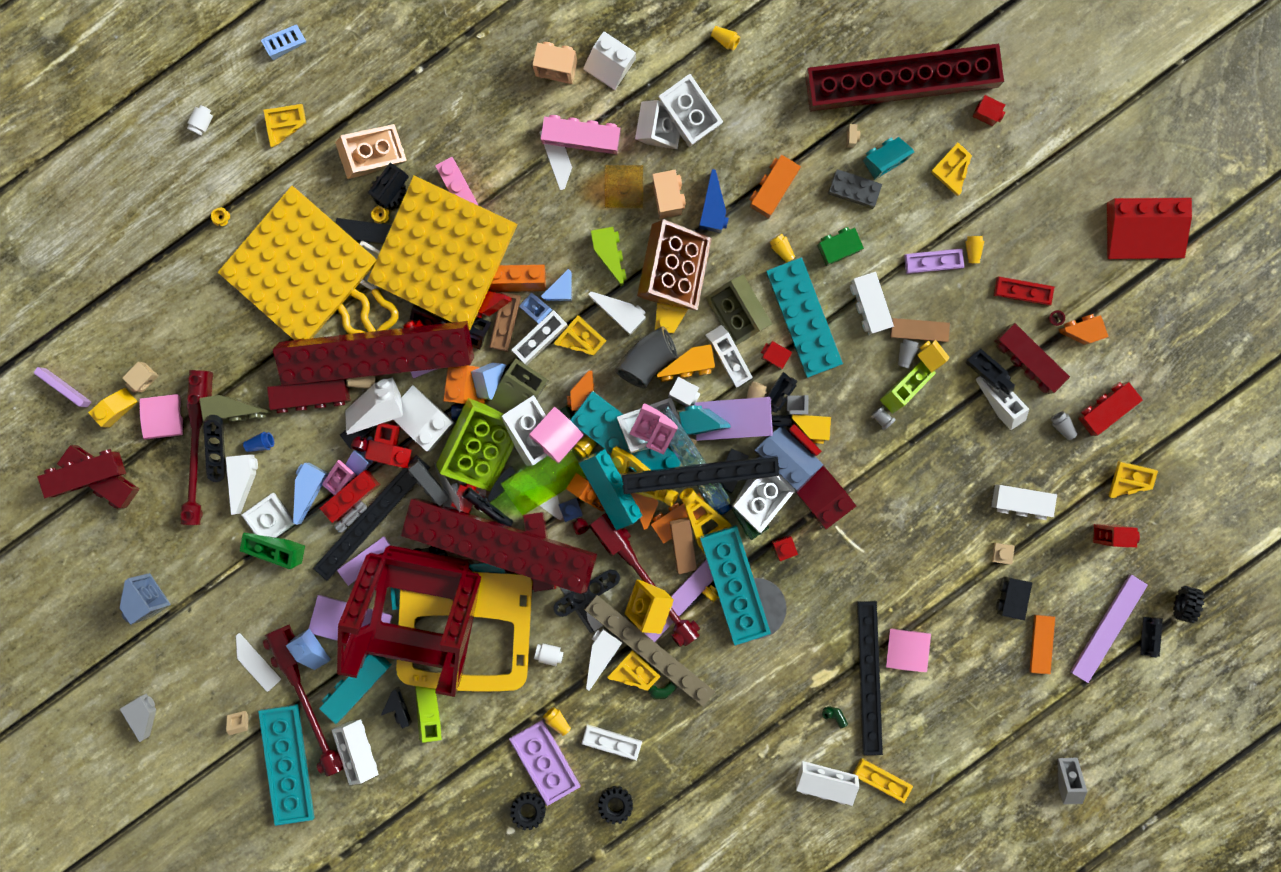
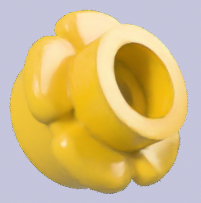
M379 205L373 208L371 218L374 219L375 223L382 224L389 220V210L387 208L385 209Z
M222 207L214 209L211 213L213 224L216 226L227 225L230 219L229 212Z
M712 585L710 587L705 586V590L702 593L712 602H715L717 598L719 599L716 588Z

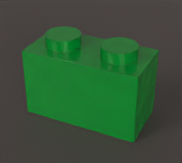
M849 227L839 230V234L834 237L830 234L821 238V242L817 246L826 266L861 252L864 249L856 228L849 229Z

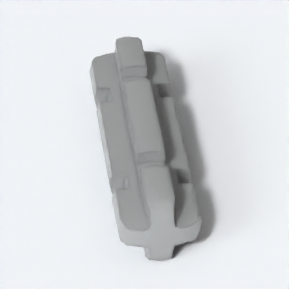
M362 501L356 504L355 508H352L342 518V521H338L335 524V529L340 533L344 532L347 526H350L360 516V513L362 514L367 509V506Z

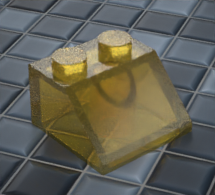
M605 165V208H643V165Z

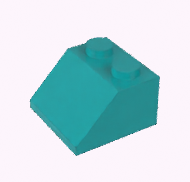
M891 137L883 142V147L878 150L876 147L869 150L863 162L874 180L906 162L913 155V148L900 137L894 140Z
M702 406L685 407V411L679 412L683 435H696L731 428L730 423L710 409H703Z

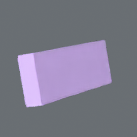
M962 249L904 255L906 274L964 268Z
M37 367L34 371L36 376L77 406L88 407L91 404L89 399L48 369Z
M385 536L339 568L337 570L349 586L356 581L366 555L369 553L381 554L391 544Z

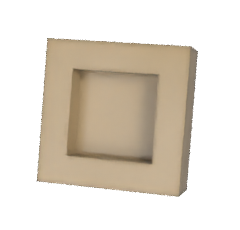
M850 124L847 128L846 148H854L857 142H860V131L857 130V124Z
M994 543L991 562L1012 565L1015 546Z
M246 711L227 715L226 732L229 735L248 731V713Z

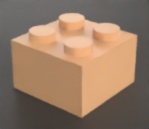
M537 42L533 61L535 76L573 84L577 66L576 51L569 46H562L561 48L554 46L550 42H543V44Z
M676 170L653 174L652 183L659 219L682 215L686 202L684 194H680L682 186L681 176L676 174Z

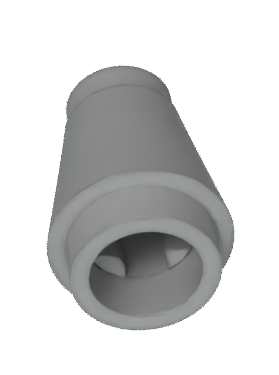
M907 339L903 340V343L900 344L899 366L909 368L919 350L918 342Z
M1061 411L1051 418L1052 426L1067 440H1072L1077 436L1069 414Z

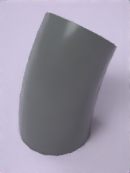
M662 326L638 341L621 359L615 368V372L630 384L646 388L659 371L678 359L675 344L667 329Z

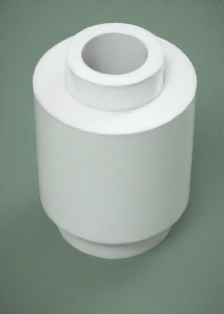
M202 105L199 108L195 107L187 122L189 124L187 129L202 136L213 118V115L210 114L211 110Z
M544 643L543 645L538 644L534 659L539 660V663L557 666V663L561 664L564 652L560 651L561 647Z

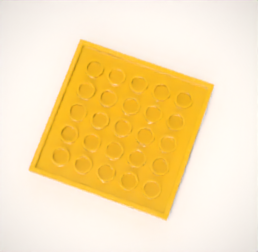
M413 176L367 281L452 323L468 321L470 330L518 224L417 176Z
M291 186L218 273L293 340L313 338L371 271L377 259L299 190Z

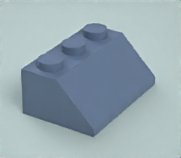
M783 426L774 431L773 436H768L755 449V453L759 457L778 456L779 474L796 492L824 465Z
M150 573L125 580L120 610L122 611L123 619L130 623V625L150 619L171 605Z

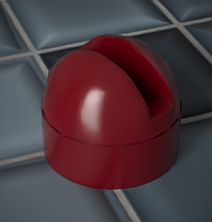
M1059 310L1053 311L1049 316L1050 323L1055 326L1062 325L1065 322V314ZM1055 313L1057 314L1060 322L1058 323L1053 316V314Z
M360 436L355 437L351 448L356 451L366 452L367 440L365 438L360 440Z
M578 518L577 522H573L572 527L576 535H581L588 531L589 525L584 519Z

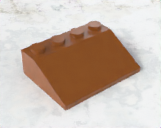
M664 219L653 223L637 296L656 303L698 310L712 238Z

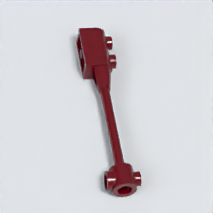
M189 370L187 409L192 434L188 501L181 505L180 524L200 525L203 517L201 505L196 502L199 435L203 423L200 398L212 396L213 372Z
M607 513L589 525V528L610 556L618 553L628 565L633 567L642 581L656 586L638 563V559L630 545L629 538L631 535L626 528L616 530ZM671 608L668 616L675 624L674 633L671 637L679 647H685L699 637L697 631L700 630V627L694 620L691 622L688 619L681 620L673 608Z
M290 624L266 634L263 646L266 650L271 649L273 653L271 664L274 668L279 667L290 684L294 686L321 748L320 762L317 763L318 772L320 774L325 773L326 777L343 770L344 767L339 752L329 749L302 687L297 664L299 662L295 660L286 647L295 637Z

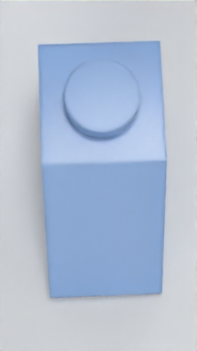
M310 629L294 637L286 645L297 662L313 670L331 660Z

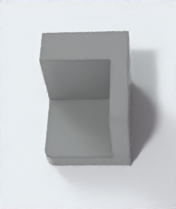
M787 395L786 415H808V395Z

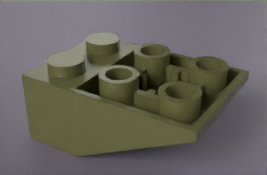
M515 358L499 383L493 399L489 400L487 405L505 414L533 395L537 400L549 380Z
M216 395L200 398L203 421L209 415H218L222 418L224 425L228 424V420L230 422L247 421V417L249 419L266 418V414L272 413L271 410L229 396Z

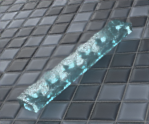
M669 406L659 410L678 426L669 446L682 465L707 464ZM720 483L697 486L714 510L730 504L731 499Z

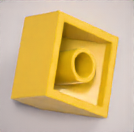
M637 579L624 614L641 632L661 634L674 599L665 590Z

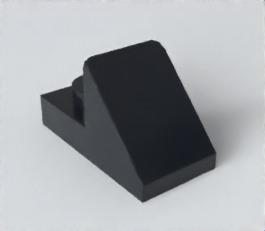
M396 687L391 692L381 716L395 711L396 723L400 724L403 729L410 726L412 720L400 687Z

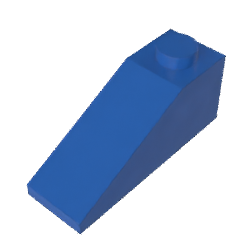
M712 169L699 229L721 233L723 228H727L729 218L725 217L726 208L716 170Z

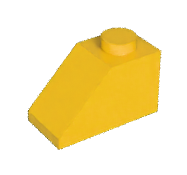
M123 388L101 400L88 413L100 427H111L138 401L126 388Z
M791 415L792 422L809 439H813V443L824 444V440H830L831 417Z

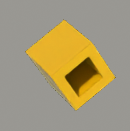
M936 340L931 343L929 341L925 342L919 347L921 351L917 354L931 373L950 358Z

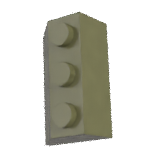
M744 274L730 280L705 297L721 325L729 332L735 345L742 343L772 325Z

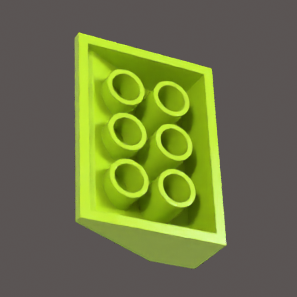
M468 398L436 463L439 473L491 492L514 448L513 441L501 418L503 413L486 404Z

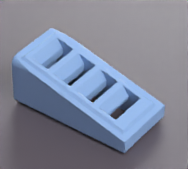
M294 25L267 36L261 42L269 56L275 60L306 43V40L298 25ZM294 32L298 38L297 41H295L293 36L291 35ZM287 36H288L289 40L291 41V43H289V44H288L287 41L285 40V37H287ZM281 40L284 46L280 47L278 41ZM274 44L277 49L273 50L271 45Z

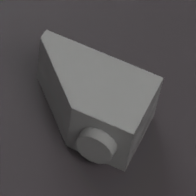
M147 694L120 708L139 742L150 736L156 714L155 703Z
M1058 758V787L1063 805L1083 804L1087 794L1078 758Z

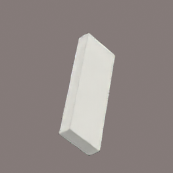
M588 724L582 740V745L636 761L642 744L641 740Z

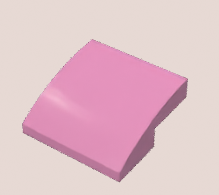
M178 394L140 399V421L144 440L183 435V417L180 415L181 397Z
M643 404L631 428L630 435L647 441V448L664 454L678 426L660 411L647 404Z
M554 407L529 434V437L544 449V453L559 464L583 437V434L563 413Z
M890 629L886 667L927 672L931 633Z

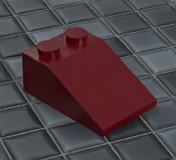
M824 465L796 492L823 529H828L856 507L850 496Z

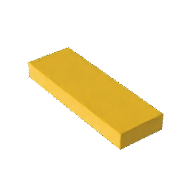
M863 758L860 759L853 772L854 775L858 776V779L902 803H905L913 788L908 782Z

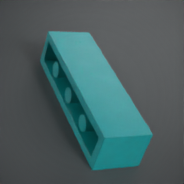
M606 449L589 455L579 463L616 530L634 524L643 516L631 493H623L621 475Z
M367 654L357 678L348 677L345 681L341 679L334 687L336 691L333 694L329 692L323 698L322 702L324 704L319 709L337 724L392 664L384 657Z

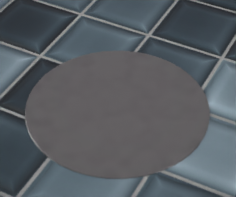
M754 578L771 632L769 635L757 638L761 639L772 635L781 627L786 616L787 607L783 593L774 583L766 579Z

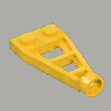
M617 446L612 449L610 457L621 478V473H627L629 467L634 468L637 472L650 470L629 452ZM673 489L636 493L663 501L669 506H673L679 496V493Z
M686 488L680 493L679 497L684 503L687 516L690 519L695 541L705 554L700 537L704 536L701 526L710 519L718 524V527L707 534L732 526L725 517L701 499L692 488ZM702 506L707 513L696 520L693 511Z

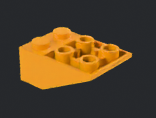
M711 344L692 347L659 372L656 376L657 380L661 379V382L672 381L675 376L685 379L698 372L699 376L710 374L711 370L715 368Z

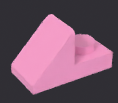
M338 460L322 485L335 496L356 474L342 461Z

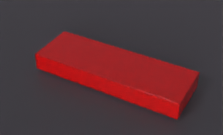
M998 276L993 296L1051 306L1055 286Z

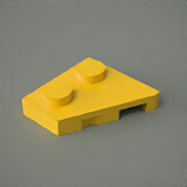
M303 104L263 110L270 147H276L306 125Z
M956 143L934 167L931 173L958 197L962 192L963 182L966 178L967 168L972 155L963 146Z
M657 303L655 330L664 326L670 334H674L688 309Z
M578 315L554 344L595 355L607 340Z
M1118 461L1108 496L1116 498L1124 494L1130 495L1138 491L1152 490L1158 470Z
M633 649L607 676L609 680L619 681L647 691L661 677Z

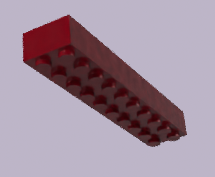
M998 43L809 67L806 70L805 79L809 110L813 112L994 89L1002 85L1004 75L1000 45Z
M468 321L283 341L273 348L281 386L471 365L474 359Z
M421 498L411 499L401 533L402 537L579 594L587 592L597 557L596 553L462 511L459 512V510L443 505H435L433 502Z

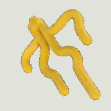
M374 288L372 294L376 301L391 313L390 319L384 322L377 331L388 330L397 322L398 310L393 303L384 299L377 288ZM354 289L350 295L362 303V324L368 332L376 331L368 318L370 310L368 298L363 293ZM341 304L337 310L342 317L344 330L348 334L364 333L362 330H356L351 327L350 316L344 305Z

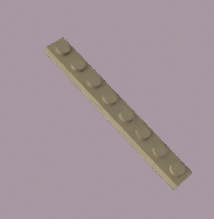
M595 595L584 609L703 707L715 693L713 689L598 595Z

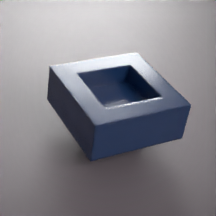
M577 498L558 504L565 522L583 516Z

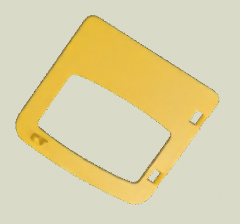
M472 572L478 573L481 576L474 617L499 619L514 624L512 671L509 674L462 675L457 691L517 690L525 684L528 675L532 579L520 574ZM400 589L399 625L415 628V619L417 617L449 616L453 600ZM520 595H527L526 606H520ZM517 655H524L523 665H517ZM397 660V676L403 683L436 689L441 673L416 669L412 662Z

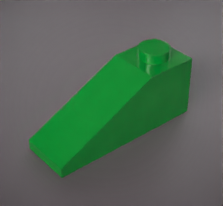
M250 533L242 534L240 552L287 569H292L302 563L305 545L291 540Z

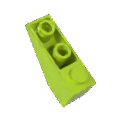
M614 227L591 230L594 252L617 282L624 286L623 281L627 280L625 269H621L620 266L623 256L622 250L617 249L616 243H620L618 231L614 232Z
M415 686L419 740L422 743L442 740L436 690L434 688Z

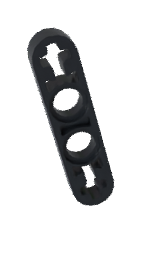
M209 415L206 417L203 426L206 475L210 481L220 482L224 479L226 472L224 426L221 417ZM211 422H213L216 426L215 431H212L213 427ZM217 438L220 443L213 444L209 439ZM217 454L220 456V459L214 460L210 455ZM216 466H218V467H217V473H218V474H215V472H214V468H215Z
M610 569L591 580L587 592L582 593L584 601L580 604L574 601L576 592H571L554 604L555 614L560 617L567 616L590 602L595 595L600 596L620 582V574L616 570ZM608 573L616 574V582L612 583L610 581L606 583L608 588L604 589V585L599 578L602 577L604 581L608 578ZM594 582L598 583L601 587L600 592L597 594L590 591V585ZM570 597V601L575 606V608L572 609L570 605L565 609L566 613H564L563 611L559 612V603L565 605L569 602L566 599Z

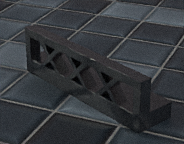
M415 304L411 309L409 321L413 320L415 322L420 319L423 326L452 323ZM476 317L469 332L472 347L480 350L491 322ZM473 325H481L484 327V329L479 330L475 328Z

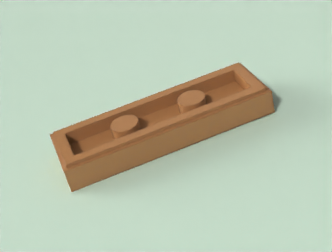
M502 292V294L512 299L510 303L497 312L489 348L509 352L521 296Z
M892 318L894 327L891 328L890 338L949 342L950 323Z
M686 517L670 521L677 573L682 574L697 570L690 519Z

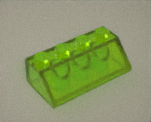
M571 449L559 464L551 457L546 456L533 466L525 468L504 481L501 485L519 512L525 515L566 490L576 473L584 478L586 475Z

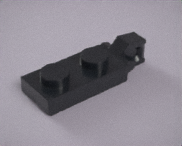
M979 349L966 360L968 366L997 390L1001 388L1007 395L1014 391L1015 384L1010 381L1009 372L982 349Z

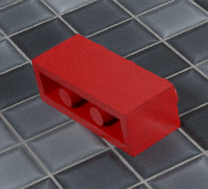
M1129 382L1116 383L1111 387L1112 391L1109 394L1101 395L1096 399L1097 403L1092 407L1089 405L1081 411L1082 415L1078 417V420L1091 436L1101 434L1143 401Z
M364 470L326 502L320 510L332 523L338 522L356 504L364 500L381 484L369 470Z
M1094 524L1093 543L1112 547L1137 548V543L1140 541L1138 528L1122 525Z

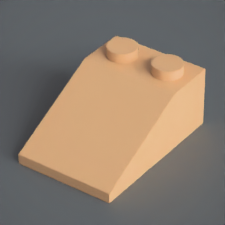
M394 124L341 135L335 142L347 179L385 169L390 162L397 165L407 161Z

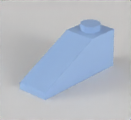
M311 463L301 464L296 471L293 523L296 525L302 524L323 486L322 483L329 474Z

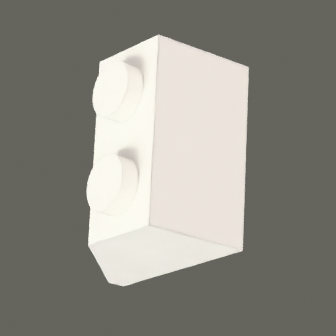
M603 32L593 46L583 70L613 90H616L636 60V52L606 32Z
M659 100L641 102L635 139L648 145L678 149L680 133L662 102Z

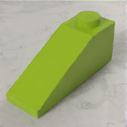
M921 360L880 401L892 414L904 407L936 372L933 371L931 373Z

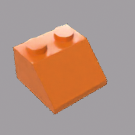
M469 365L449 367L444 401L465 404L467 399L470 398L485 404L486 399L477 397L471 371L480 367Z

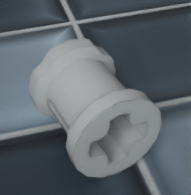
M884 405L879 407L870 416L872 419H876L882 426L881 429L883 431L896 420L885 411Z

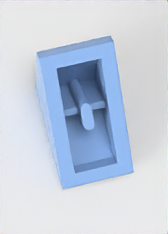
M568 269L541 297L545 301H572L571 271Z
M533 293L519 306L537 324L552 312V309Z
M490 363L471 371L478 398L493 399L506 367L505 364Z

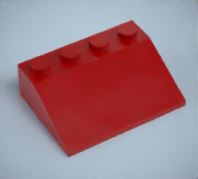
M1114 198L1107 202V259H1184L1192 220V198Z

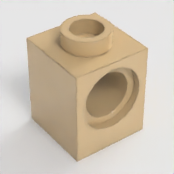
M138 361L123 379L127 382L125 385L131 391L144 392L159 375L146 363Z

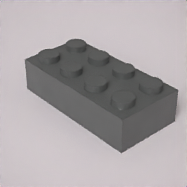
M837 169L828 194L873 209L882 184Z
M418 458L408 465V473L411 477L416 478V482L420 487H424V492L431 496V500L435 505L441 506L449 499L446 491Z

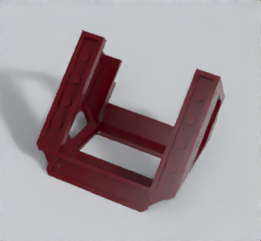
M392 545L387 546L381 554H367L338 624L337 674L357 678L367 654L442 668L435 693L455 697L464 670L481 576L478 573L471 572L467 560ZM391 587L452 599L453 604L444 633L441 634L382 622L381 618L387 588ZM376 590L371 622L361 627Z

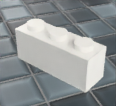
M876 272L853 279L850 290L853 296L856 295L858 301L856 308L859 314L862 313L864 331H868V334L871 335L894 327Z
M553 310L512 351L525 365H528L568 325Z
M678 377L668 397L686 407L694 406L700 396V393L697 392L699 387Z
M995 485L991 507L997 508V512L1009 514V510L1016 511L1018 516L1028 517L1029 513L1035 514L1036 519L1047 520V517H1054L1057 494Z
M361 720L349 721L332 729L349 785L361 784L379 775Z
M802 761L796 778V791L805 795L817 796L824 800L836 801L843 805L853 806L859 789L857 775Z

